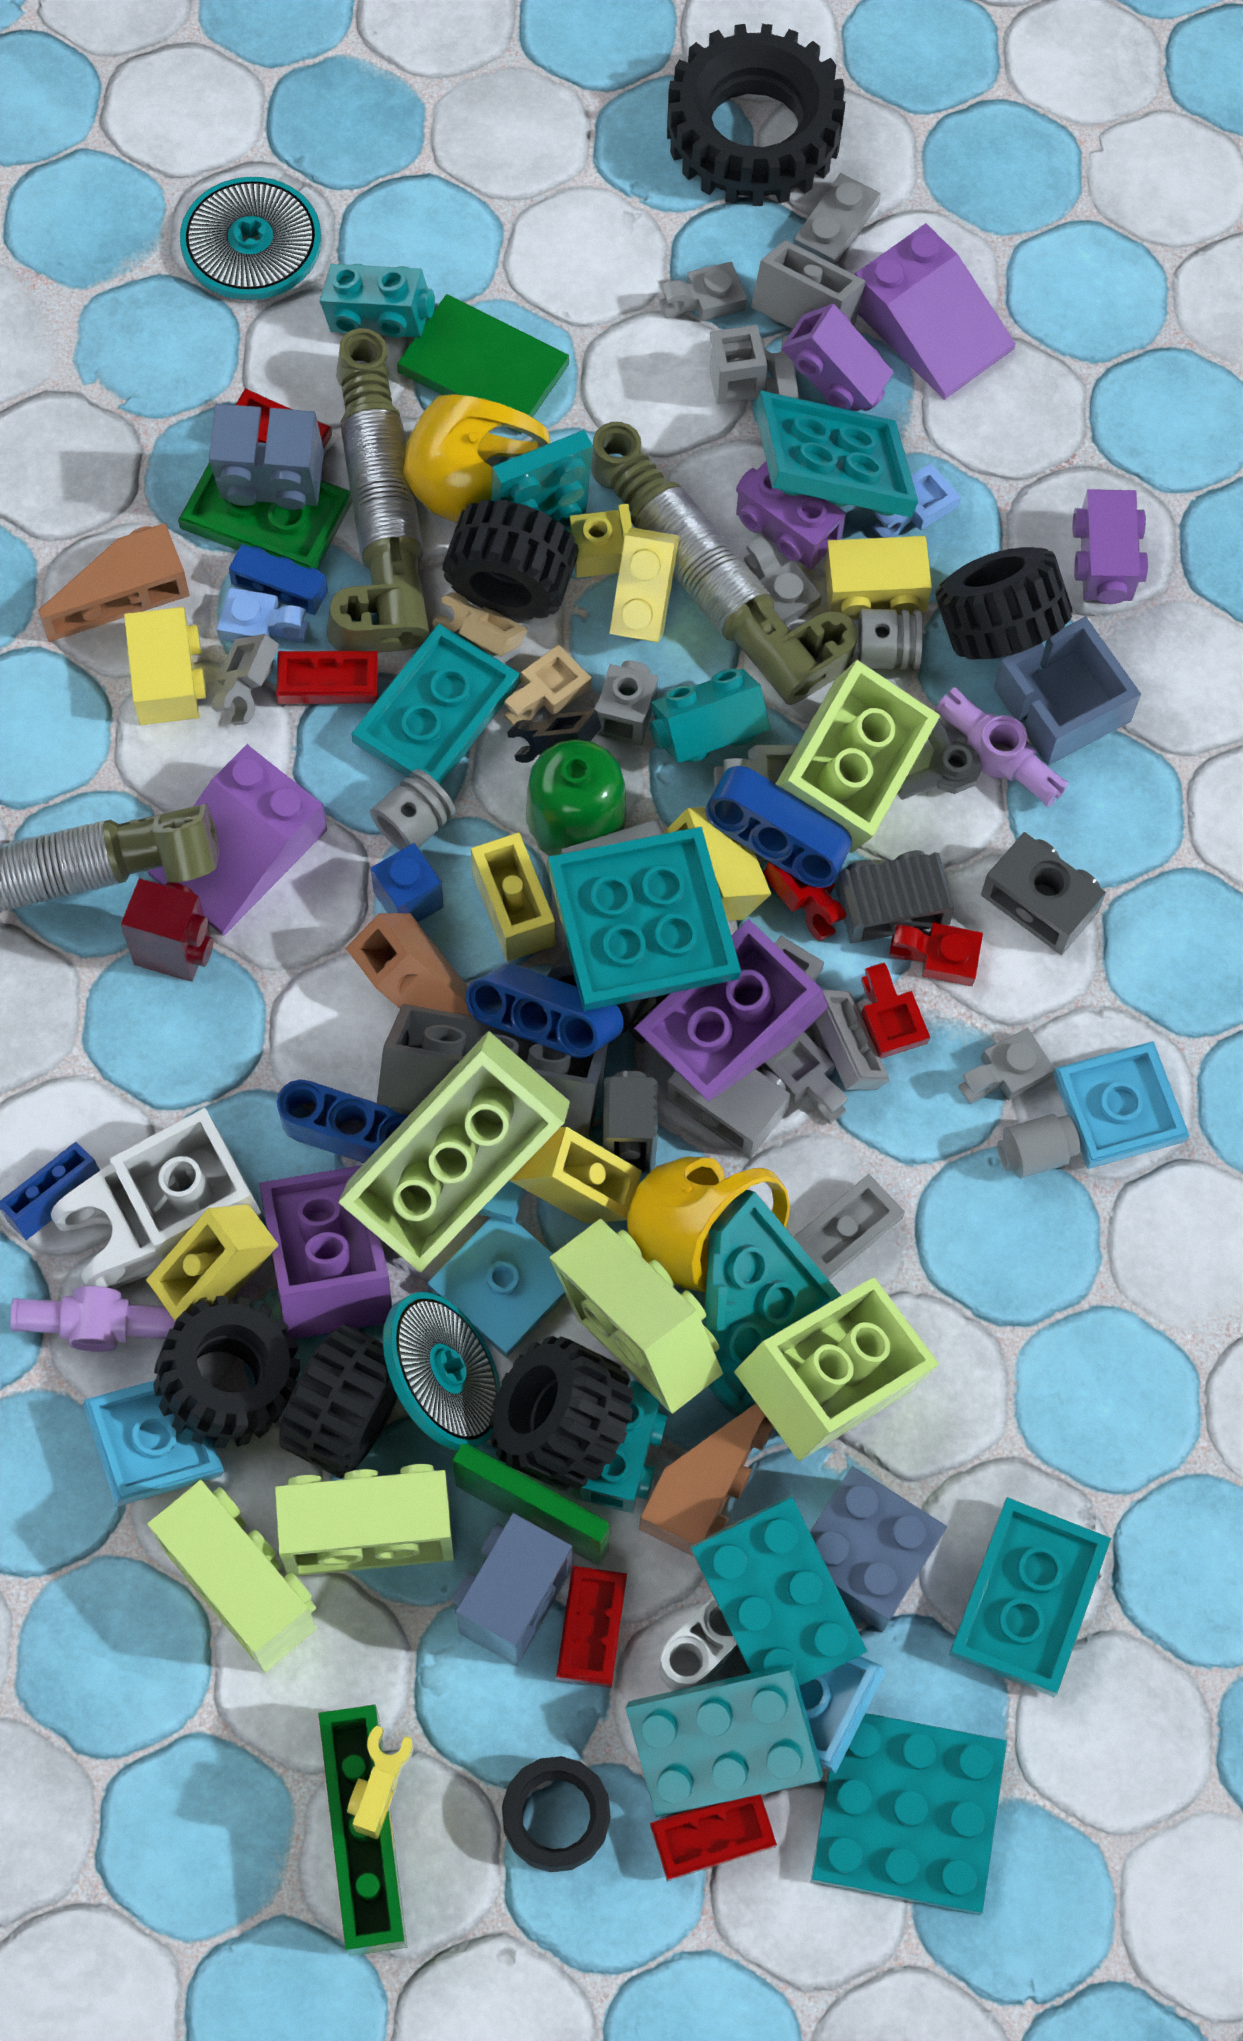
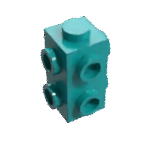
M330 264L320 297V304L330 332L347 334L351 330L363 328L377 332L379 335L393 338L401 336L421 338L426 318L433 316L435 296L433 290L428 289L421 268Z
M744 669L720 671L713 675L712 680L693 687L679 686L673 688L665 694V697L651 701L655 720L649 722L652 738L659 750L665 749L678 763L700 761L706 758L711 751L728 745L737 746L749 743L756 735L771 730L761 685Z
M630 1380L628 1386L633 1388L634 1399L630 1404L633 1413L632 1419L626 1427L625 1432H627L624 1443H620L616 1450V1457L611 1464L607 1463L603 1467L602 1474L595 1480L589 1478L586 1486L580 1488V1500L633 1513L637 1498L648 1499L655 1467L645 1464L650 1445L661 1447L668 1415L659 1413L660 1402L640 1382Z

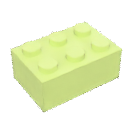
M856 660L833 682L777 780L776 785L847 829L852 837V846L849 851L852 853L875 835L941 715Z
M600 1218L551 1255L549 1259L578 1321L673 1414L723 1375L715 1352L720 1349L719 1344L702 1323V1320L706 1318V1313L699 1301L687 1290L680 1294L674 1289L671 1277L659 1262L652 1260L650 1263H647L641 1257L642 1253L638 1245L626 1231L621 1230L616 1233Z
M873 1277L764 1340L739 1365L734 1373L797 1460L801 1461L909 1394L940 1364L876 1278Z
M414 1464L401 1468V1474L378 1476V1471L363 1469L345 1473V1480L322 1482L321 1476L301 1475L288 1479V1485L275 1486L279 1554L287 1574L293 1572L295 1576L455 1561L450 1501L445 1470L434 1471L433 1465Z
M200 1480L148 1522L147 1525L165 1554L260 1669L266 1673L317 1630L311 1615L317 1608L310 1600L312 1599L311 1594L293 1572H289L285 1577H282L277 1571L281 1565L275 1558V1551L256 1529L248 1535L242 1528L246 1526V1523L239 1515L241 1511L221 1487L211 1492L204 1482Z

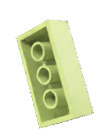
M488 1031L348 1180L338 1203L421 1273L565 1123L570 1101Z

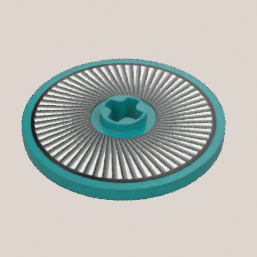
M265 177L235 178L211 187L201 194L189 207L180 229L182 256L194 278L204 287L219 295L239 300H259L274 297L299 284L313 269L319 257L322 244L318 215L306 197L283 182ZM258 234V235H259V240L256 241V240L252 239L253 237H255V236ZM244 235L250 237L245 242L242 238Z
M417 1292L399 1300L391 1308L385 1321L383 1350L390 1380L405 1410L425 1434L447 1448L458 1450L462 1443L464 1445L467 1443L476 1448L490 1440L493 1429L489 1427L490 1416L494 1412L495 1406H493L495 1395L499 1393L501 1385L494 1360L481 1334L459 1308L439 1295L429 1292Z

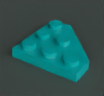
M748 1189L737 1196L712 1224L708 1236L706 1318L704 1326L711 1332L719 1344L720 1349L715 1352L723 1375L707 1387L724 1407L736 1417L756 1404L734 1373L739 1365L764 1340L842 1296L758 1194Z

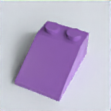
M927 223L855 273L856 276L866 280L858 315L944 400L1015 349L1016 343L959 255Z
M248 744L210 781L194 804V806L207 803L212 813L219 842L217 868L200 878L176 882L189 887L196 895H199L204 916L208 917V924L223 936L327 831L323 804ZM163 867L148 871L149 876L159 884L165 885L168 882Z
M750 919L731 935L741 969L738 980L670 993L635 1027V1030L707 1102H710L789 1046L829 1008L822 988Z
M362 1165L259 1183L266 1228L278 1243L277 1248L271 1253L282 1319L289 1326L285 1334L286 1339L292 1337L299 1339L332 1333L343 1324L353 1328L383 1324L392 1308L389 1275L381 1239L338 1203L348 1180Z

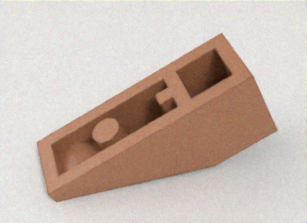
M166 523L154 527H140L129 535L118 538L38 610L48 642L125 618L124 614L143 612L190 596L185 572Z

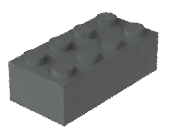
M402 1004L383 1046L377 1105L388 1106L398 1113L410 1115L480 1039L490 1031L570 1101L565 1123L561 1127H568L583 1137L589 1138L601 1097L608 1044L590 1056L578 1058L483 1024L473 1016Z

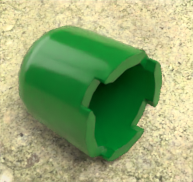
M572 739L557 742L541 753L530 771L527 787L526 822L530 833L538 842V847L542 852L549 856L561 854V849L624 830L627 816L625 782L621 767L609 750L592 741Z

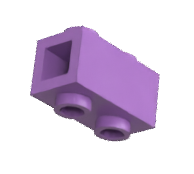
M834 303L803 314L781 348L794 362L797 370L805 375L821 392L830 406L851 411H868L875 407L884 397L885 391L883 389L894 373L880 357L879 352L865 340L851 324L849 318Z
M766 461L757 470L754 468L749 469L740 479L736 487V492L738 493L736 515L739 516L743 525L750 531L762 533L774 542L780 552L789 560L799 561L812 570L826 555L828 540L842 539L846 513L825 499L803 494L791 496L779 489L772 488Z
M1087 489L1082 508L1074 509L1073 537L1081 538V551H1077L1075 555L1074 576L1076 581H1083L1084 600H1099L1104 604L1133 601L1138 583L1146 582L1148 556L1146 552L1139 551V539H1143L1145 534L1146 515L1145 510H1137L1136 490Z

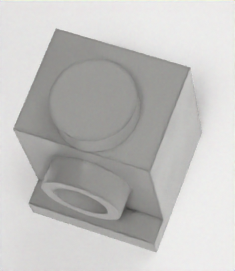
M758 324L710 332L712 345L710 376L717 404L758 398L760 390L765 391L767 361Z
M629 660L624 661L621 667L609 665L599 701L595 706L602 727L596 735L642 746L653 710L651 701L656 700L658 689V676L650 674L651 670L645 664Z

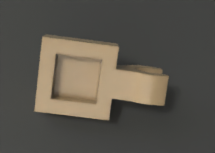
M450 592L442 596L441 602L453 609L454 620L444 615L438 616L433 619L432 625L434 627L439 623L452 632L460 629V635L473 641V645L491 656H503L521 646L527 632V628L489 608L483 607L479 609L458 593Z
M558 644L521 672V683L525 687L514 692L504 701V704L510 709L504 713V718L513 726L519 720H532L542 706L551 714H556L591 688L592 677Z

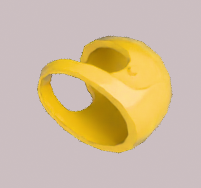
M464 395L438 396L420 415L406 443L403 474L413 494L432 513L457 523L462 510H465L467 505L479 503L480 500H491L493 468L485 461L493 456H520L551 443L550 435L547 428L536 419L500 403ZM501 426L509 427L530 436L535 441L514 440L489 432Z
M683 1157L656 1166L638 1185L626 1215L628 1234L641 1250V1257L647 1263H650L652 1260L659 1262L671 1277L674 1285L683 1289L706 1292L709 1230L725 1210V1207L749 1187L765 1182L772 1190V1212L786 1228L790 1212L788 1191L774 1172L765 1168L749 1169L733 1174L725 1179L722 1166L714 1158Z

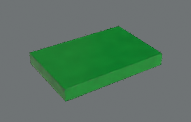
M446 294L435 309L433 316L425 323L421 338L415 337L398 361L397 367L398 373L441 395L455 394L477 397L500 403L533 418L569 366V355ZM506 427V428H508V429H510V430H512V431H514V432H516V433H518V434H520V435L522 434V432H519V431H517V430H515V429Z
M209 462L178 522L182 530L235 550H239L241 544L249 547L256 546L266 551L267 554L278 558L286 557L296 565L318 570L352 504L351 491L321 480L318 506L305 505L302 509L290 510L279 507L276 503L256 501L254 505L250 506L236 505L220 497L216 485V477L213 475Z
M467 1443L465 1445L461 1444L452 1460L456 1487L510 1517L512 1513L522 1517L572 1545L574 1553L600 1566L609 1550V1522Z

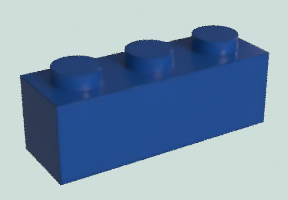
M241 544L228 568L231 584L249 591L275 595L280 603L304 608L307 613L314 616L328 592L326 575H323L319 570L296 565L286 557L278 558L267 554L266 551L256 546L249 547Z
M75 1142L0 1200V1211L7 1222L25 1240H28L52 1221V1209L61 1198L98 1173L100 1169L94 1158Z

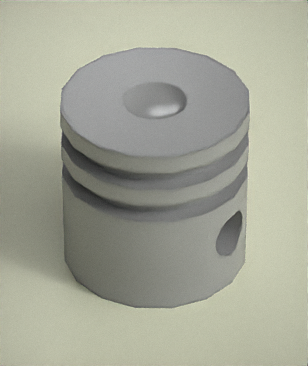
M861 609L858 621V661L870 669H894L895 665H899L900 670H906L907 666L911 665L912 670H919L923 638L921 610H914L913 615H909L908 610H901L900 615H897L896 610Z
M419 769L412 771L409 777L400 782V786L397 785L370 810V815L378 829L399 850L413 843L419 848L438 831V827H442L447 822V819L452 818L456 814L453 801L446 791L430 775Z

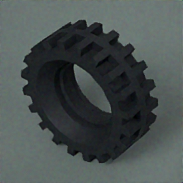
M764 23L761 26V33H747L746 25L738 24L734 26V35L724 38L719 29L709 33V46L706 48L697 42L690 46L688 63L679 59L675 66L674 81H670L668 93L667 139H671L670 153L673 160L683 158L682 174L688 180L699 175L702 178L701 191L708 195L715 188L726 191L725 202L736 204L738 195L751 196L752 206H763L764 196L776 195L779 204L790 200L792 188L798 187L803 194L812 190L814 174L824 179L830 172L831 158L837 159L846 101H843L845 90L843 79L835 80L837 65L832 58L822 62L819 60L821 46L814 41H811L806 47L798 44V32L788 29L784 37L772 34V24ZM746 94L764 95L784 103L795 114L798 127L791 136L781 143L766 147L745 146L725 138L715 128L712 115L717 107L730 98Z

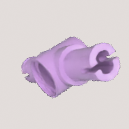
M957 687L949 691L948 695L950 698L945 695L939 701L935 708L936 713L967 737L966 744L972 746L974 751L977 752V757L982 764L981 770L983 773L994 778L1006 777L1012 782L1017 780L1040 799L1046 807L1054 804V797L1058 800L1065 792L1069 782L1061 778L1036 756L1037 750L1027 742L1026 728L1019 720L1011 716H996L993 713L986 714L965 697ZM1004 743L1011 748V751H999L992 744Z
M83 1286L74 1289L72 1296H63L62 1301L13 1298L10 1325L11 1331L60 1333V1339H68V1345L72 1348L91 1352H105L116 1349L118 1342H127V1337L166 1339L169 1330L173 1329L175 1321L165 1306L130 1305V1300L121 1299L122 1294L115 1289L100 1286Z

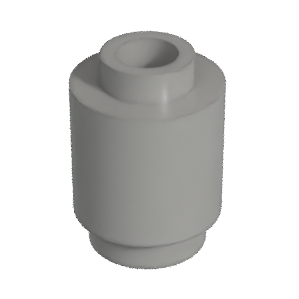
M1050 1114L1006 1127L1003 1130V1140L997 1142L998 1154L1006 1171L1013 1170L1020 1179L1067 1165L1070 1162V1158L1080 1155L1081 1150L1077 1130L1068 1115L1057 1117L1055 1114Z

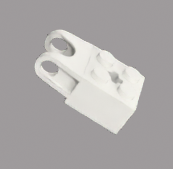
M206 1108L109 1158L111 1163L61 1198L51 1212V1219L60 1231L88 1228L98 1224L112 1226V1236L109 1243L100 1253L96 1254L80 1274L85 1286H100L112 1289L151 1275L208 1208L249 1204L259 1219L264 1217ZM192 1185V1186H191L190 1188H188L187 1190H185V1191L183 1190L186 1186Z

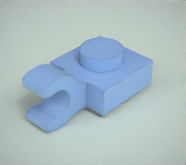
M930 463L911 475L919 501L912 518L896 514L884 516L875 513V516L880 521L872 526V530L879 538L895 537L912 521L921 531L957 509L961 496Z
M229 587L216 630L220 640L234 642L235 639L266 634L269 637L271 635L282 637L295 642H304L309 628V622L304 621L306 610L292 605L279 608L278 597L275 595Z

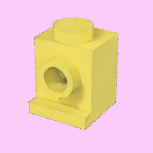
M628 504L618 505V510L570 516V530L567 531L575 538L574 543L578 545L579 549L575 563L576 578L619 573L624 537L632 527Z

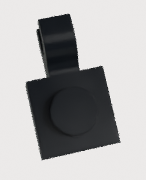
M588 710L551 714L546 721L541 722L519 720L507 731L508 738L522 737L528 742L529 746H522L514 755L517 762L528 763L557 742L572 739L591 741L602 727L597 711Z

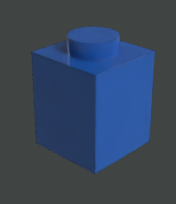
M415 843L370 868L373 892L387 913H411L415 920L420 922L444 908L442 883Z

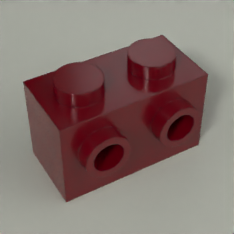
M139 878L121 922L134 965L193 982L198 966L205 967L210 959L214 939L209 936L207 928L208 917L204 916L199 895H196L192 889L180 883L167 882L165 885Z

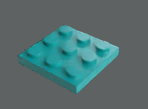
M760 390L754 408L772 488L779 489L791 496L803 494L822 498L838 506L849 504L868 508L884 516L896 514L912 518L919 501L896 420Z
M702 826L549 856L547 858V869L583 1011L739 979L741 969Z
M865 1713L836 1774L828 1770L810 1882L981 1915L984 1908L1007 1740Z

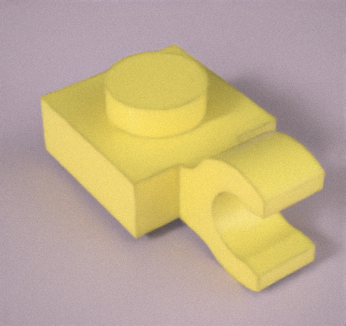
M379 1726L374 1727L367 1741L368 1752L375 1763V1767H373L368 1781L358 1779L347 1809V1813L355 1815L352 1824L355 1831L378 1839L398 1784L397 1780L403 1765L410 1759L413 1751L412 1738L405 1736L397 1753L386 1755L381 1752L379 1744L383 1738L384 1730Z

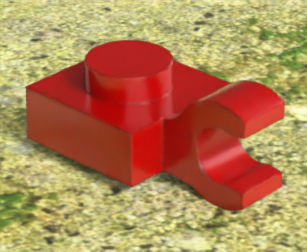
M771 862L767 864L763 871L766 880L791 912L800 908L804 909L806 924L812 936L818 941L833 936L836 930L832 924L844 920L847 916L842 905L830 896L836 884L833 883L829 887L824 888L812 887Z
M933 922L928 936L915 927L896 925L895 935L891 939L889 956L901 960L924 962L922 977L972 987L976 979L983 932Z
M885 962L865 968L866 976L861 978V982L868 999L872 1003L863 1006L861 1015L880 1059L928 1044L931 1037L913 992L909 991L897 995Z

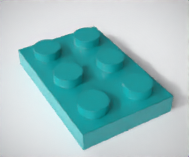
M585 429L493 466L491 500H506L527 505L549 515V517L557 520L565 527L570 525V516L585 514L593 445Z
M438 623L351 733L352 743L409 777L412 771L419 769L430 775L441 786L504 705V701L512 695L521 683L520 673Z
M788 1496L689 1546L750 1673L793 1664L798 1684L801 1686L868 1652L792 1496Z
M1006 1497L949 1656L1055 1697L1058 1694L1111 1538Z
M793 1664L632 1700L625 1707L656 1817L819 1782L822 1779V1767Z

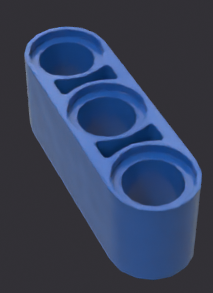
M744 766L730 767L723 773L705 809L707 819L716 829L812 887H829L835 882L852 846V837L841 824L756 771Z
M513 964L502 965L473 981L466 992L467 1007L476 1020L573 1057L584 1058L592 1055L615 1040L623 1029V1016L617 1005L583 1011L578 987Z
M302 1079L286 1084L279 1092L277 1098V1107L282 1127L290 1138L361 1163H365L409 1116L398 1113L391 1107L377 1105L376 1102ZM307 1103L316 1107L313 1114L306 1118H295L289 1114L298 1104ZM349 1120H360L366 1125L361 1132L354 1135H346L339 1131L341 1125Z

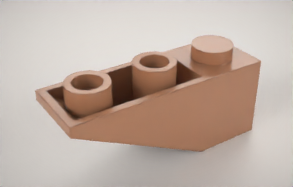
M379 913L345 948L375 988L399 1009H401L402 1004L473 1016L466 1004L467 985L411 913Z
M757 1403L664 1469L640 1517L639 1530L694 1556L689 1547L690 1545L726 1527L729 1518L721 1515V1512L729 1495L736 1499L740 1498L753 1470L744 1465L753 1447L763 1451L774 1428Z

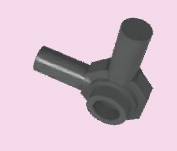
M939 718L928 737L934 749L929 767L907 776L897 794L901 800H904L935 786L938 789L953 794L976 786L982 764L972 746L958 741L952 742Z

